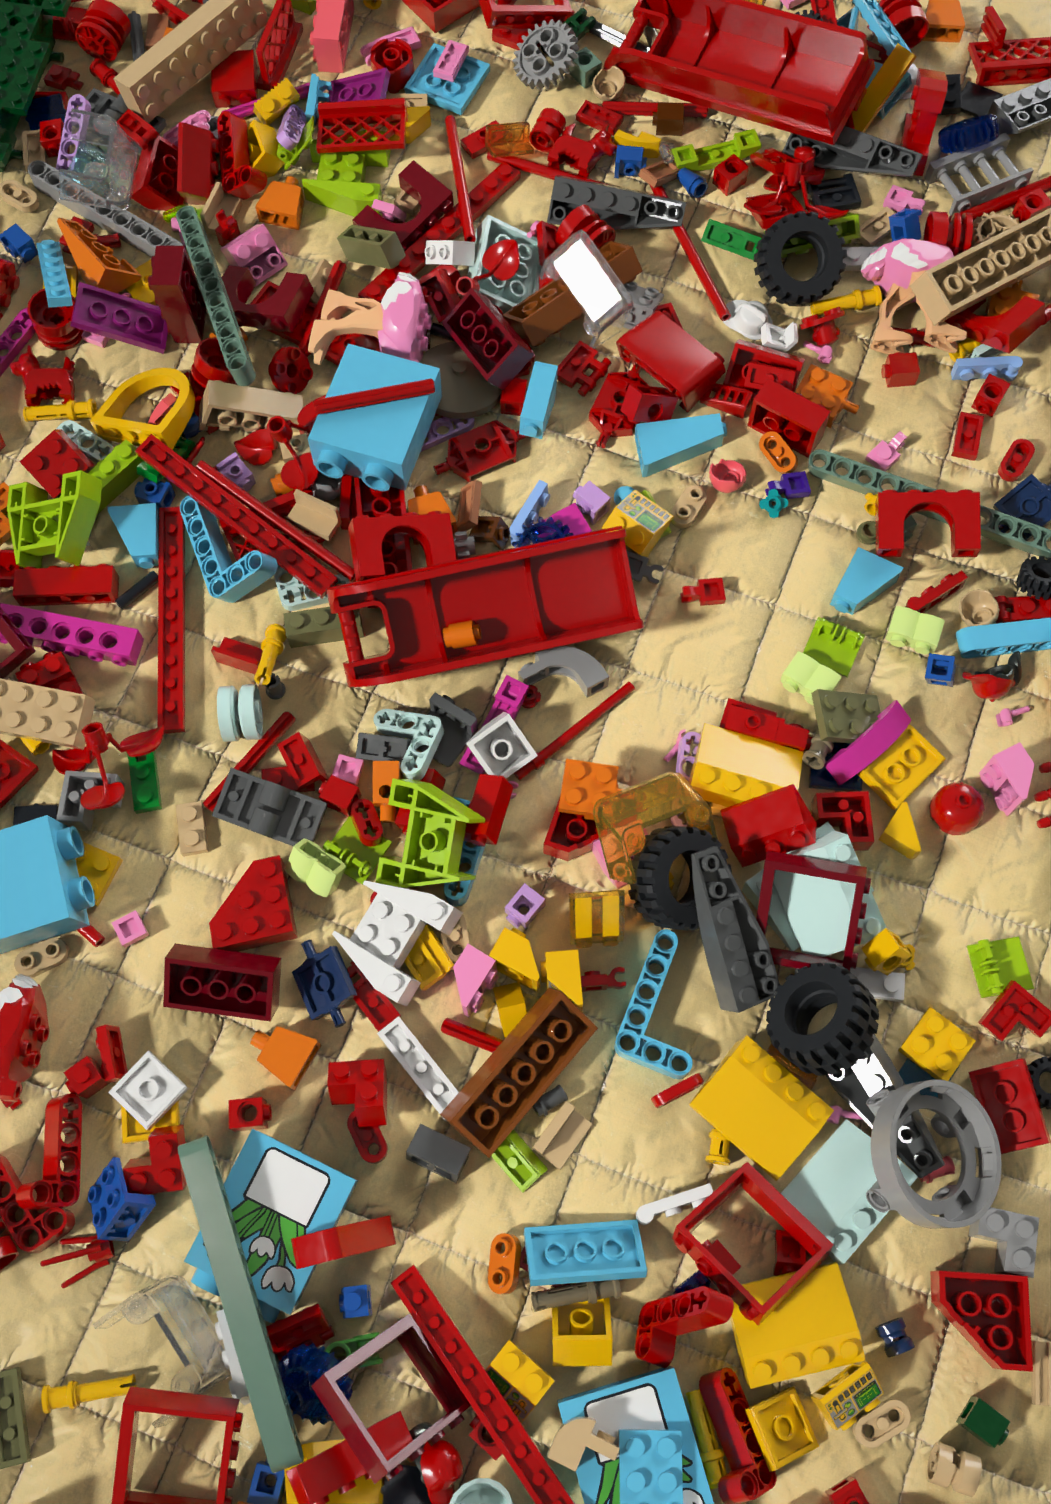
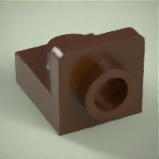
M478 516V525L471 529L469 537L473 536L474 542H493L498 549H504L510 537V530L501 517Z

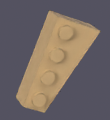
M208 380L199 405V430H208V426L219 427L220 431H229V427H243L244 431H253L259 427L267 429L268 421L274 416H281L286 422L291 420L292 423L298 425L297 417L303 408L302 395H296L291 392L272 391L267 388L239 386L219 380ZM292 428V431L297 432L298 429Z

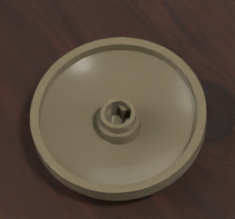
M457 342L437 345L423 354L422 360L419 363L440 368L442 398L436 414L453 419L474 418L489 412L500 402L502 389L486 381Z

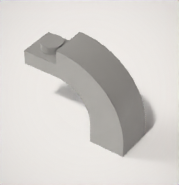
M569 646L536 651L535 663H527L518 671V681L527 685H533L552 675L567 676L579 685L586 698L608 687L609 675L593 656L585 651Z

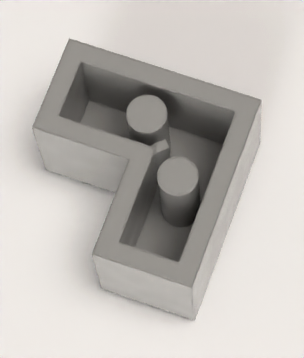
M65 771L57 821L68 827L74 826L77 830L91 831L95 809H85L81 805L80 798L88 789L94 786H103L100 773ZM106 773L108 784L121 782L125 788V783L118 774ZM122 799L108 808H121Z
M990 1207L983 1217L970 1225L969 1236L997 1242L994 1272L1034 1278L1039 1218Z

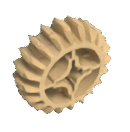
M992 211L989 215L984 213L981 217H977L973 222V239L970 248L1018 225L1019 218H1011V213L1008 216L1003 215L1002 211L999 214Z

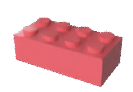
M316 0L317 15L313 16L314 31L310 32V44L314 45L313 60L317 62L318 72H344L355 10L353 0Z

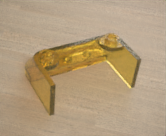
M667 772L601 798L595 803L593 816L610 879L629 884L637 883L630 857L640 853L645 846L643 829L684 812L687 827H697L699 830H706L711 833L712 838H717L709 805L682 774Z

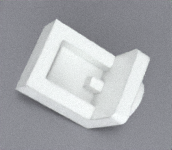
M767 322L761 327L762 346L787 353L798 342L797 323L792 322L786 329Z

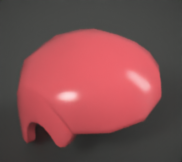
M721 459L717 465L714 466L713 463L710 465L709 477L715 489L722 493H731L741 488L746 482V470L741 463L735 460Z

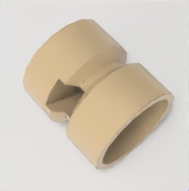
M936 1441L931 1449L928 1460L927 1480L944 1488L952 1485L953 1491L973 1497L980 1482L981 1458L963 1450L957 1454L954 1447Z

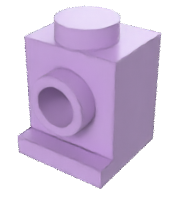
M236 452L216 465L217 470L245 491H249L256 484L253 473L241 461Z
M588 481L584 486H579L573 493V498L576 499V505L582 514L590 516V523L593 525L610 510L611 497L591 481Z
M524 883L505 906V913L508 915L506 917L507 921L516 928L520 925L527 928L541 909L545 907L546 899ZM526 907L529 911L527 914H521L519 909Z

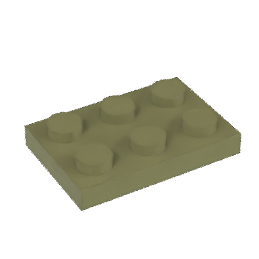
M817 689L811 693L821 741L853 743L878 720L877 716L881 713L877 695Z

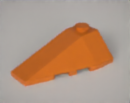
M58 218L57 223L82 279L88 285L119 293L141 279L142 276L125 259L118 260L113 256V249L96 242L97 237L80 223Z

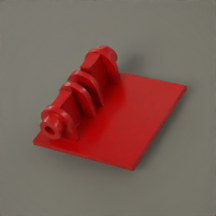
M70 6L65 18L53 16L54 38L77 42L75 31L87 9Z

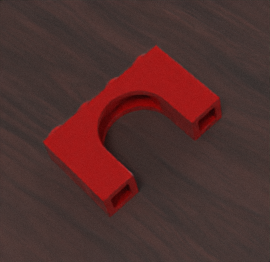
M1024 296L1010 310L996 316H979L974 314L973 312L986 302V299L945 320L946 323L966 331L967 338L1010 354L1045 323V303Z
M942 489L934 490L933 492H922L921 490H909L908 492L884 490L878 492L875 501L877 556L901 557L904 550V521L910 515L919 511L935 512L947 521L951 531V557L978 556L981 550L980 492H973L968 489L958 492H947Z
M431 511L427 514L418 515L416 512H409L403 516H394L391 513H386L379 517L358 515L352 518L348 526L356 581L385 575L382 541L393 534H406L416 539L425 552L427 566L457 560L450 513Z
M428 768L425 776L419 781L431 783L443 791L446 779L435 769ZM480 774L468 808L484 817L485 823H466L464 841L484 847L486 844H497L514 788L504 776ZM399 807L394 824L403 830L402 833L406 835L410 810Z

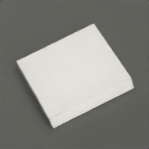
M148 1050L108 1093L146 1130L150 1131L189 1088Z

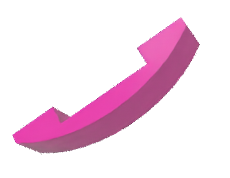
M506 675L495 695L496 700L481 728L502 712L509 713L515 721L528 692L529 685ZM468 747L459 764L478 774H484L485 770Z
M894 700L877 716L878 720L847 748L840 749L825 763L824 766L838 785H842L871 764L908 727L911 718L897 700Z

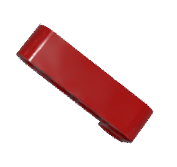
M223 111L217 120L223 190L230 195L246 200L264 190L267 184V175L250 166L246 121L229 111Z
M70 1093L52 1098L46 1105L43 1180L26 1183L18 1188L16 1202L22 1209L63 1208L74 1205L79 1199L82 1101L76 1094ZM61 1132L65 1135L64 1142L61 1139ZM61 1160H62V1162L64 1163V1169H63V1171H62V1169L60 1168V1161H61ZM33 1189L37 1193L36 1201L32 1196ZM60 1189H61L62 1192H63V1199H62V1200H61L60 1197H59V1190H60Z
M0 1155V1175H2L0 1176V1216L21 1250L41 1252L73 1229L75 1216L70 1210L59 1207L50 1208L40 1215L37 1210L24 1209L23 1219L17 1222L15 1213L20 1206L16 1202V1192L22 1183L8 1159ZM9 1183L11 1187L10 1193L3 1198L1 1194L2 1188L5 1184ZM61 1213L64 1218L63 1224L60 1228L56 1229L53 1224L54 1219ZM36 1231L38 1233V1241L34 1246H31L29 1244V1236L32 1232Z
M390 1215L333 1227L291 1239L296 1269L396 1245Z
M701 1286L646 1303L640 1311L635 1344L636 1357L661 1368L668 1367L674 1358L676 1336L726 1323L733 1313V1299L719 1291Z
M725 1367L704 1374L699 1380V1389L732 1470L720 1478L718 1482L719 1496L725 1504H740L755 1500L772 1489L776 1484L777 1475L776 1471L769 1472L745 1413V1409L749 1408V1404L738 1377L731 1368Z

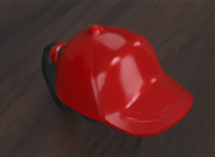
M1014 652L1010 656L1007 665L995 666L984 672L976 671L975 675L963 672L962 676L971 681L976 696L994 702L1004 697L1012 687L1019 684L1022 677L1020 652Z
M424 1422L413 1427L409 1431L412 1439H416L431 1427L432 1424ZM440 1439L433 1446L426 1442L422 1446L425 1452L414 1460L421 1473V1481L426 1485L432 1504H449L455 1493L454 1483L463 1475L462 1459L455 1446L444 1439Z

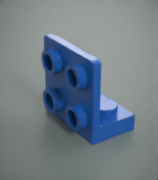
M119 1157L111 1159L88 1192V1202L91 1204L93 1225L96 1228L98 1240L129 1242L156 1206L154 1195L128 1193Z

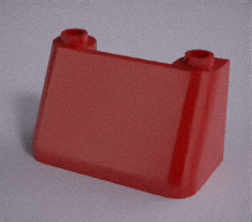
M664 310L662 312L655 311L616 341L620 358L628 364L632 361L634 366L639 365L679 398L678 400H682L679 406L687 413L726 372L723 364L725 362L724 358L719 353H712L673 322L672 316Z

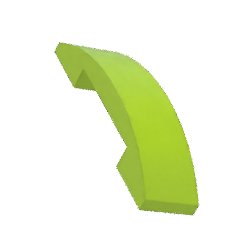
M751 129L734 133V138L731 141L694 149L693 144L672 148L671 153L677 169L687 168L691 171L714 169V167L733 154L742 160L761 149L762 145L756 130Z

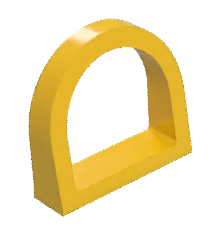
M173 368L147 370L131 377L116 388L97 413L90 419V422L97 435L103 440L122 443L127 439L131 444L140 446L152 434L173 450L193 414L195 394L188 378L181 371ZM173 386L180 390L178 399L159 425L121 419L130 404L141 394L152 388Z

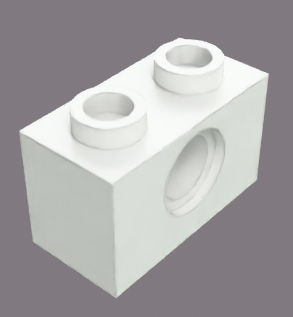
M426 240L425 264L474 266L475 242Z

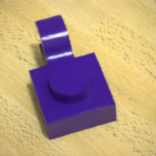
M805 471L782 474L780 481L768 482V488L765 489L766 496L769 495V490L776 489L779 495L785 494L786 499L809 497L811 493Z

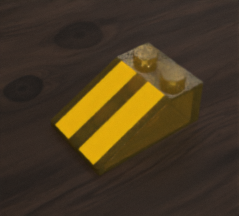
M624 890L569 893L568 925L570 945H576L577 948H588L592 946V943H603V946H616L619 942L623 941Z

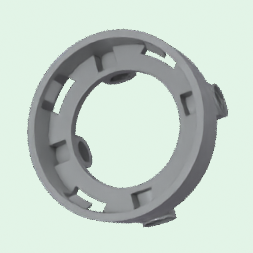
M946 1080L910 1083L896 1090L888 1091V1089H883L870 1096L866 1104L875 1116L871 1133V1157L877 1181L866 1192V1199L869 1204L877 1211L883 1213L896 1210L911 1223L930 1229L965 1227L983 1217L997 1195L1001 1179L1002 1161L995 1128L980 1102L963 1087ZM930 1087V1092H937L938 1098L920 1095V1090ZM918 1109H927L935 1112L936 1114L931 1119L933 1129L945 1138L956 1137L961 1151V1173L957 1184L942 1187L934 1193L932 1200L921 1197L908 1185L900 1170L897 1159L896 1146L900 1127L906 1117ZM975 1148H977V1150H978V1157H979V1175H978V1177H975V1175H976V1153H975Z

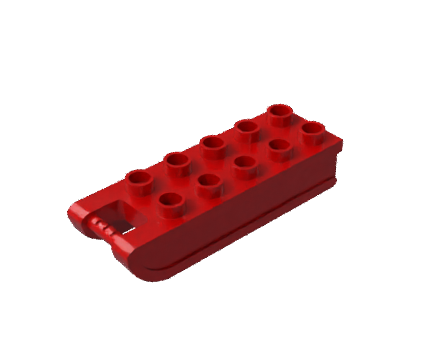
M638 0L633 10L635 20L620 48L613 47L604 63L605 70L610 69L613 65L620 68L624 72L626 77L625 83L831 145H835L875 69L874 59H870L868 56L867 35L865 33L745 0ZM646 26L660 29L648 53L635 49Z
M619 525L326 588L331 613H338L349 660L343 662L348 687H366L393 683L644 628L643 620L640 618L625 545L626 530L622 529V526ZM375 605L382 610L390 646L385 653L364 657L353 610ZM473 620L475 625H480L482 639H478V645L458 649L446 647L443 628L449 627V624Z

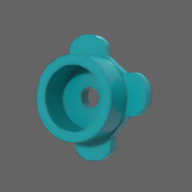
M771 489L768 492L769 495L765 499L760 500L759 506L761 509L768 511L771 518H776L779 516L781 509L788 506V500L782 498L778 494V490ZM772 501L776 502L775 506L771 505Z

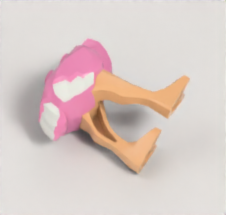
M902 238L882 245L863 262L860 270L863 277L867 281L871 280L875 285H878L881 292L886 296L879 307V322L870 346L872 350L885 354L905 353L901 345L912 344L913 337L905 332L894 330L890 324L894 313L910 303L917 302L926 319L924 341L948 353L957 352L958 344L955 341L965 340L967 332L945 321L934 326L910 288V285L925 271L954 257L949 247L929 241Z
M399 272L395 283L387 289L381 303L374 299L347 296L342 292L329 289L322 308L321 320H314L310 335L308 351L314 353V364L321 365L331 342L336 336L353 333L377 337L382 353L420 362L423 357V351L428 349L426 332L427 329L430 330L431 315H428V305L425 303L419 280L409 273ZM347 311H353V313L341 319L344 313H346Z

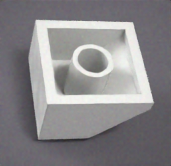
M502 712L484 725L466 743L488 775L504 776L505 779L538 756L512 717L506 712Z

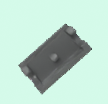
M359 733L356 758L373 761H399L401 763L412 739L373 733Z
M420 1123L406 1151V1159L457 1183L468 1160L471 1148Z

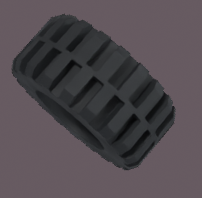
M798 211L795 214L790 213L784 216L763 233V238L758 241L756 246L758 252L754 254V262H757V267L754 268L755 276L759 275L761 278L758 282L760 287H766L768 290L766 294L770 298L774 296L777 298L776 302L780 304L788 303V306H803L823 298L840 282L842 278L840 273L844 272L846 267L843 259L847 257V250H842L841 245L845 243L843 236L840 238L837 236L836 232L839 229L836 225L832 227L828 225L830 222L828 218L824 216L820 219L818 218V213L815 212L806 214L805 211ZM792 238H801L808 241L817 253V271L807 281L793 279L787 274L782 265V248Z
M668 826L655 829L650 835H645L640 840L641 846L635 847L632 852L634 858L629 860L630 876H627V884H630L631 890L628 891L630 899L635 900L634 907L637 912L643 913V918L650 923H654L655 926L687 931L689 929H700L695 903L691 854L717 846L726 864L728 855L725 849H720L722 845L718 839L712 838L711 833L706 830L682 826ZM681 854L689 867L690 882L685 895L677 901L670 891L669 871L674 860ZM727 864L729 870L732 872L731 864Z
M822 963L811 964L810 968L804 966L798 969V973L795 975L790 974L786 977L787 981L783 985H779L775 990L777 994L775 997H771L769 1002L771 1009L767 1011L766 1021L769 1023L766 1029L773 1046L803 1072L813 1073L817 1076H824L827 1072L830 1075L839 1073L841 1068L848 1069L854 1065L853 1062L857 1058L861 1060L865 1055V1049L872 1046L874 1042L872 1036L877 1034L879 1025L875 1021L879 1020V1009L876 1007V1000L869 990L848 969L837 966L834 963H824V965ZM837 1003L836 1012L831 1021L820 1031L807 1035L809 1024L815 1014L825 1006Z

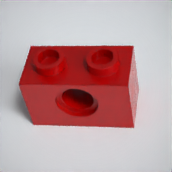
M629 384L620 411L628 417V421L635 424L671 420L679 398L667 388Z

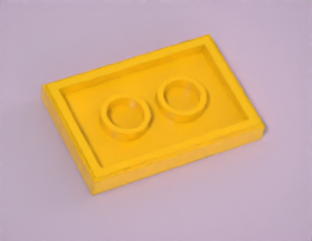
M909 724L886 751L857 775L895 810L946 758Z

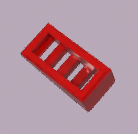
M715 383L700 399V403L743 419L752 401L753 392ZM712 391L716 392L714 398L709 397ZM720 394L724 395L723 400L719 399Z

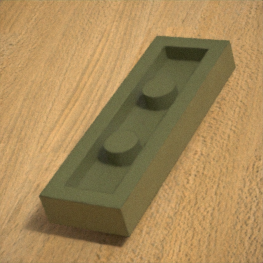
M20 1367L0 1372V1469L31 1461Z

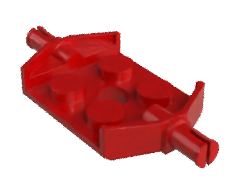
M633 365L631 371L629 370L628 372L608 373L589 412V421L601 433L596 442L598 447L605 448L610 437L632 436L635 423L628 421V417L620 411L622 403H618L614 399L619 396L625 398L629 384L649 386L639 376L642 370L639 365Z
M498 420L491 421L449 439L448 457H446L445 462L433 466L434 471L438 476L450 470L466 481L471 482V476L513 459V463H516L517 443L519 440L529 436L520 435L519 430L515 432L514 429L511 430ZM480 443H485L488 445V448L479 450L476 446Z

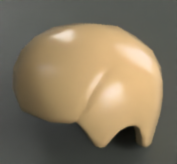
M614 65L607 70L602 68L593 79L592 89L595 96L602 101L617 100L624 92L626 82L624 72Z
M977 589L968 592L961 598L959 613L968 627L989 625L998 620L1000 609L998 602L991 592Z

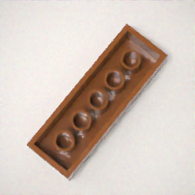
M609 241L596 252L587 256L502 316L521 339H526L529 346L536 347L543 344L548 336L562 331L564 325L579 319L583 312L598 306L603 298L615 294L619 287L631 283L638 274L643 272L633 246Z
M549 987L440 1115L478 1151L490 1158L595 1033L598 1027L561 991Z

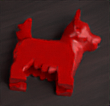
M574 123L565 126L562 136L558 137L554 148L550 150L547 156L548 166L560 170L559 165L566 163V165H570V168L579 170V176L589 178V174L602 156L611 157L617 152V145L613 142V137L608 132L610 124H605L603 129L596 133L590 141L572 136L576 127Z
M28 345L27 353L21 354L18 361L10 363L12 373L22 377L26 389L25 399L28 407L40 406L42 399H53V397L64 399L62 404H66L69 400H75V384L72 376L75 371V363L68 357H65L63 368H40V364L33 354L31 346Z

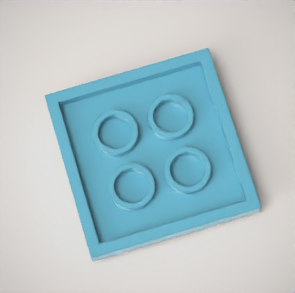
M433 43L405 85V94H428V103L462 116L489 74L490 64L467 56L454 82L433 77V69L445 49L444 46Z

